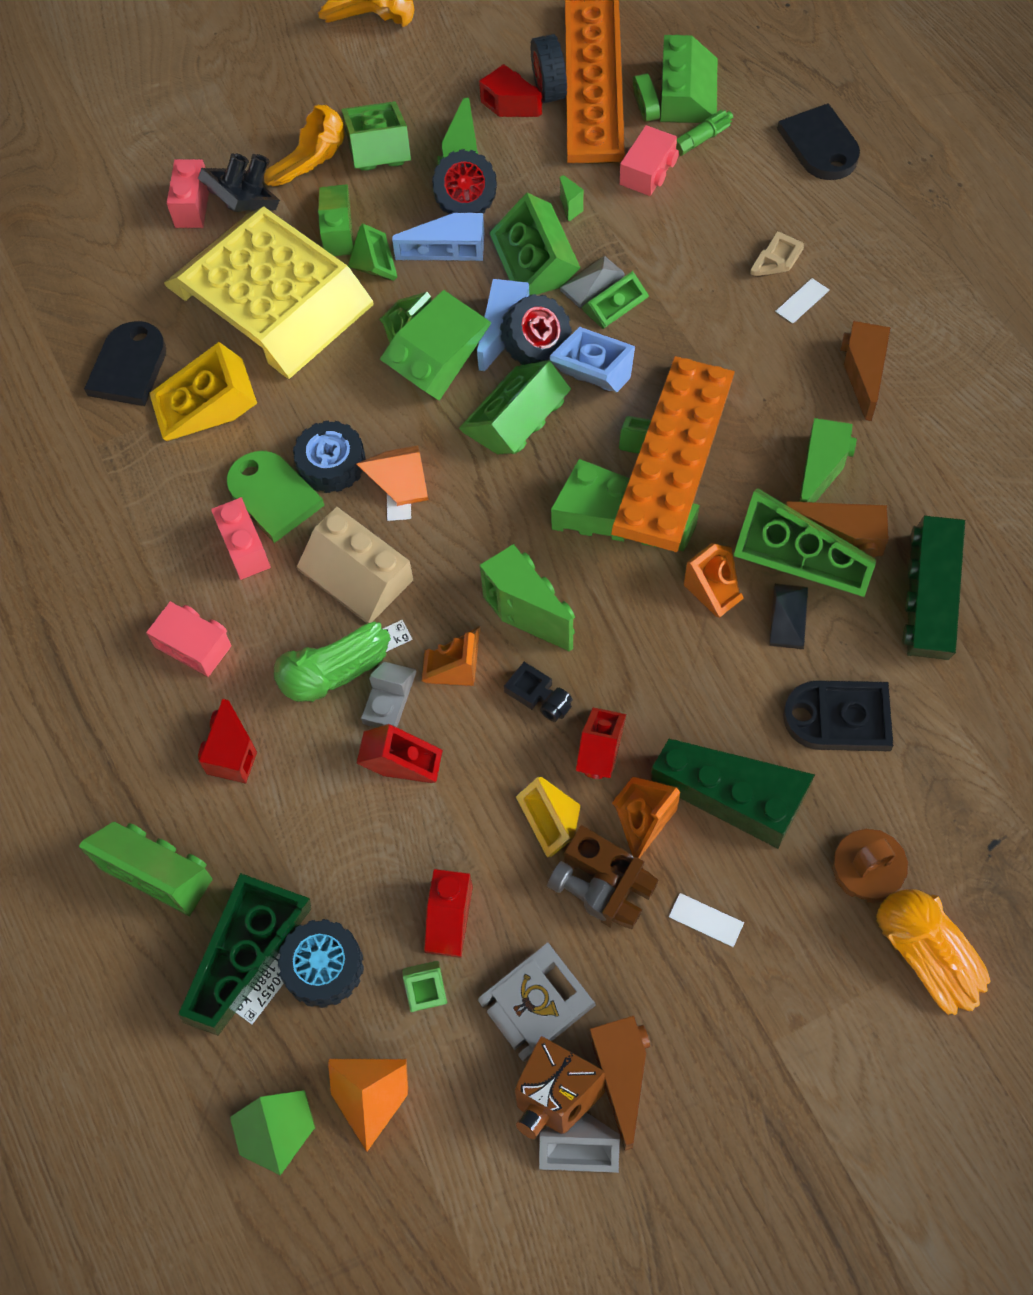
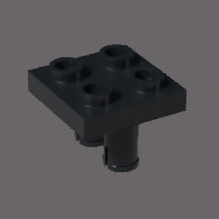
M231 153L227 168H201L198 179L208 187L207 189L210 193L221 198L230 210L242 212L256 210L263 206L268 210L277 209L280 200L262 184L266 169L270 164V160L265 156L252 154L247 171L245 169L249 160L238 153Z

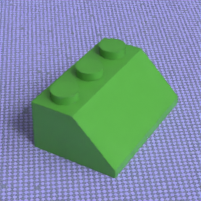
M664 35L660 122L702 123L704 119L717 113L718 58L692 35Z
M526 193L489 232L509 280L529 283V295H538L560 288L581 268L552 204L532 194Z
M550 360L516 366L459 429L462 433L497 455L516 454L526 446V439L545 425V418L563 405L565 401L563 398L569 393L571 388Z
M112 822L81 842L79 848L100 870L189 917L213 880L205 869L207 864L192 854H188L186 858L175 853L177 849L163 839L158 838L156 843L146 838L147 833L131 823L124 827L116 822Z

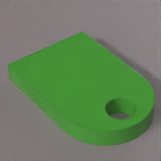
M268 451L248 453L236 460L228 472L227 486L233 500L242 497L250 518L274 543L325 506L323 499L282 457ZM248 467L258 468V471L251 476L242 474Z

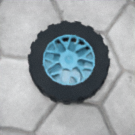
M322 919V921H308L307 924L296 927L292 934H288L285 938L286 942L283 946L281 945L279 951L278 968L281 972L279 975L288 991L299 1002L303 1001L307 1006L311 1007L316 1005L320 1008H325L327 1005H337L341 1003L342 999L348 998L353 994L352 991L355 987H358L360 976L363 974L364 966L362 965V960L364 959L356 939L348 929H344L342 924L338 922L332 923L327 919Z

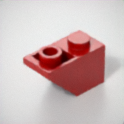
M505 64L479 80L481 103L497 116L539 117L542 115V93L536 86H532L518 72L513 71Z
M222 699L219 709L214 710L211 715V730L207 741H203L200 745L198 760L207 775L246 784L257 751L230 701Z

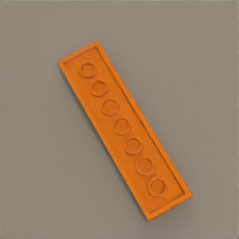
M565 0L567 163L622 162L625 157L619 0Z
M674 357L616 515L611 535L678 552L735 371L696 362L687 358Z

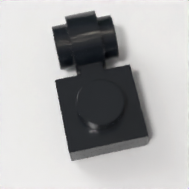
M525 661L504 685V693L531 710L540 701L542 704L540 712L553 722L565 717L571 709L570 703L573 701L571 695L562 688L557 687L554 691L549 690L552 686V678Z

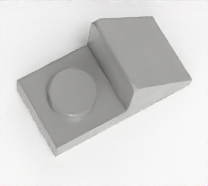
M383 662L370 674L369 679L372 690L361 718L364 725L380 727L391 724L395 727L398 726L416 675V669Z

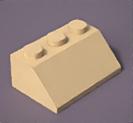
M338 507L331 511L314 528L297 565L298 571L367 624L373 622L413 581L410 561Z

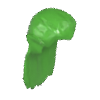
M374 621L365 624L328 646L319 649L305 647L296 652L294 650L288 651L275 661L274 680L281 692L296 702H313L316 699H322L329 690L341 687L364 672L376 667L386 656L387 645L391 640L390 634L386 629H381L380 622Z

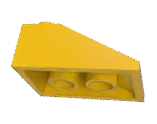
M220 342L216 343L149 393L160 432L165 441L234 421L257 404L243 359Z

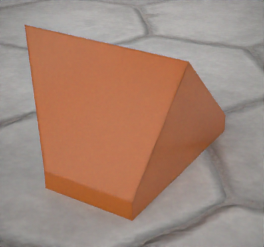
M418 445L386 451L357 463L397 503V506L428 500Z
M711 543L687 562L684 586L719 618L744 599V597L739 592L732 547Z
M480 626L458 638H453V641L444 646L439 644L438 649L434 651L431 649L425 650L421 681L431 684L474 686Z
M632 777L612 802L617 810L633 857L640 858L677 811L680 791L677 787Z
M329 1059L331 1096L366 1152H368L408 1095L407 1059Z

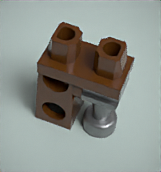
M581 825L565 851L564 862L560 861L556 866L547 887L557 893L562 892L565 888L584 901L585 909L591 916L600 919L601 923L610 928L613 922L623 927L633 929L642 913V909L627 901L629 894L633 891L649 900L659 880L643 869L645 861L636 856L633 857L628 852ZM572 868L576 870L580 868L594 877L590 883L572 876Z

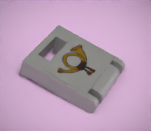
M546 943L478 998V1002L482 1007L487 1006L496 999L497 1002L487 1010V1014L514 1050L526 1041L529 1043V1046L524 1048L518 1055L523 1062L529 1060L541 1036L550 1041L554 1040L596 1006L595 1002L549 943ZM555 966L558 967L576 991L566 1001L562 999L545 976Z

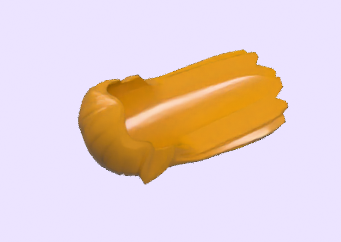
M328 0L321 7L318 16L320 19H325L326 23H330L347 17L374 12L384 21L392 19L395 24H401L402 27H406L413 19L414 3L413 0Z
M314 105L313 111L306 118V125L300 129L298 146L292 153L266 170L264 183L272 187L286 184L295 177L313 170L318 164H323L325 160L332 158L343 143L345 136L344 125L339 114L327 105Z
M905 889L896 891L886 897L880 904L876 916V921L883 931L882 934L890 940L895 950H898L914 969L937 1005L947 1015L951 1013L956 1015L958 1008L966 1011H973L974 1008H977L980 1005L979 992H987V984L991 982L988 970L964 934L943 912L939 896L929 895L916 889Z

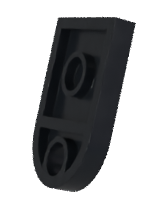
M829 103L778 121V132L805 170L811 175L824 180H838L847 177L856 169L860 156L859 145ZM840 162L843 166H834L831 163Z
M132 321L124 323L111 331L102 346L84 388L87 396L145 406L166 356V344L159 329L147 322ZM139 334H147L142 340H133Z
M809 681L796 687L787 699L783 713L785 727L795 741L807 748L815 750L891 751L894 746L889 682ZM797 708H804L811 714V719L799 721L793 716L792 711Z

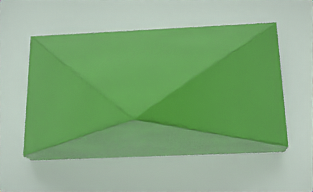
M362 224L357 233L348 267L394 281L397 278V273L386 233Z

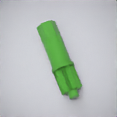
M721 109L709 118L704 119L701 124L677 138L676 149L679 150V155L686 154L731 126L732 112H726V110L723 111Z

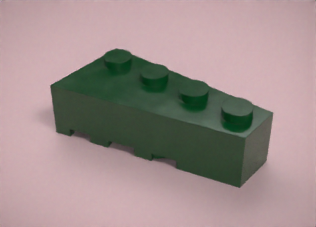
M923 516L919 524L912 528L908 579L910 581L905 601V611L908 612V624L904 626L902 639L903 645H907L908 656L949 660L956 653L966 520Z
M669 738L652 767L650 781L677 787L680 791V799L779 849L811 787L815 774Z
M240 873L178 1013L182 1022L219 1036L278 956L281 945L283 946L286 942L285 938L289 933L292 934L296 930L295 928L303 922L311 911L310 898Z

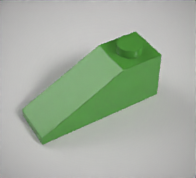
M469 97L463 98L441 143L443 155L437 156L438 165L443 157H447L453 151L458 152L461 149H465V151H476L478 154Z
M348 184L319 187L318 213L323 249L333 256L352 254L354 244Z
M814 418L809 437L799 502H816L844 469L847 456H854L857 438L851 437L853 424Z

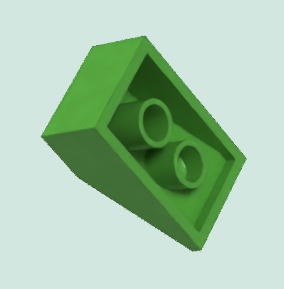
M396 101L341 109L350 154L355 168L372 170L377 167L376 165L400 166L404 164V161L411 160L407 125Z
M443 290L396 333L380 360L440 401L491 325V322Z

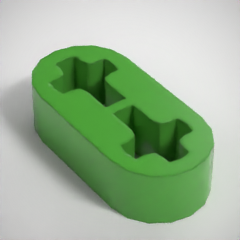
M649 74L633 76L634 96L644 122L658 120L660 118V106Z

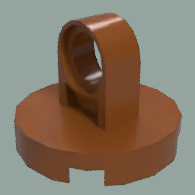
M866 828L853 831L841 840L834 853L832 870L837 884L847 895L865 899L869 903L883 901L890 894L900 890L908 874V860L904 849L894 837L881 830Z

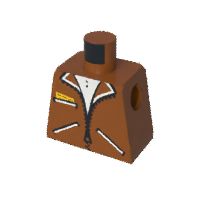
M541 1036L515 1088L517 1107L524 1112L516 1123L517 1129L530 1139H535L544 1125L560 1134L567 1133L605 1093V1071Z

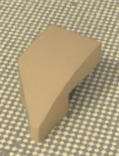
M777 231L768 248L761 251L750 270V274L761 276L790 271L803 251L804 243Z

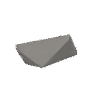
M603 256L561 286L560 291L581 308L622 279L624 272L606 256Z
M587 1112L567 1133L560 1134L550 1127H546L540 1131L539 1169L619 1173L620 1134Z

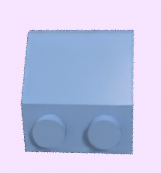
M579 327L550 355V361L562 373L573 376L577 380L595 384L607 391L618 392L631 378L635 346Z

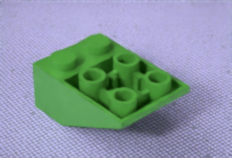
M513 544L480 564L483 597L503 622L567 651L573 649V635L575 634L573 619H575V615L565 601L560 602L554 595L555 591L550 581L545 576L541 578L537 574L535 565L527 553L521 554Z

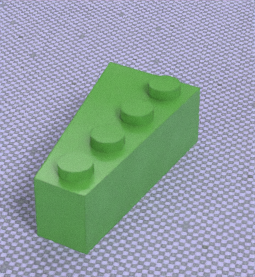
M579 459L551 509L552 530L563 531L565 528L577 530L581 535L592 536L595 533L612 536V540L624 542L626 538L611 535L630 478ZM694 503L692 505L678 551L685 550L697 526L700 505Z
M758 488L753 492L733 555L865 597L876 564V559Z

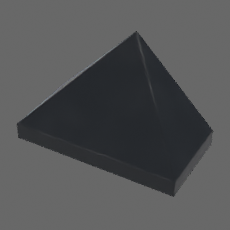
M774 584L769 646L804 649L808 587Z

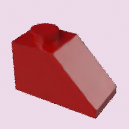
M592 708L582 731L576 771L582 772L587 777L593 779L611 778L627 714Z
M386 724L363 732L356 764L386 777L435 783L437 782L443 750L391 724Z
M433 870L427 904L425 953L462 958L473 890L470 873Z

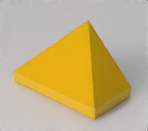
M537 777L516 796L547 857L555 855L573 839L581 806L579 803L543 777Z

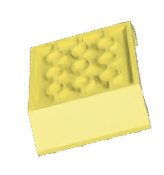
M264 206L249 212L164 282L168 289L184 301L194 296L261 346L267 363L288 379L295 375L374 305L371 297L346 264Z

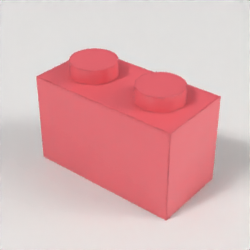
M646 125L620 163V185L651 196L655 188L663 184L668 168L673 167L678 159L679 150L676 149L677 136Z
M174 159L166 204L175 228L204 227L209 191L208 187L198 179L201 168H205L203 159Z
M242 497L212 508V514L240 580L270 569L271 566Z
M171 601L146 632L156 649L207 677L211 675L232 646L226 635V628L219 622L212 619L208 622L200 618V615L193 608L187 605L180 607Z

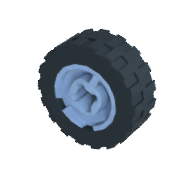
M323 421V423H315L312 427L306 428L302 431V435L297 437L296 445L293 447V457L297 471L313 490L318 492L319 490L324 491V493L339 492L344 488L353 486V483L361 478V473L364 471L357 463L366 460V456L358 432L353 430L350 425L342 424L340 421Z

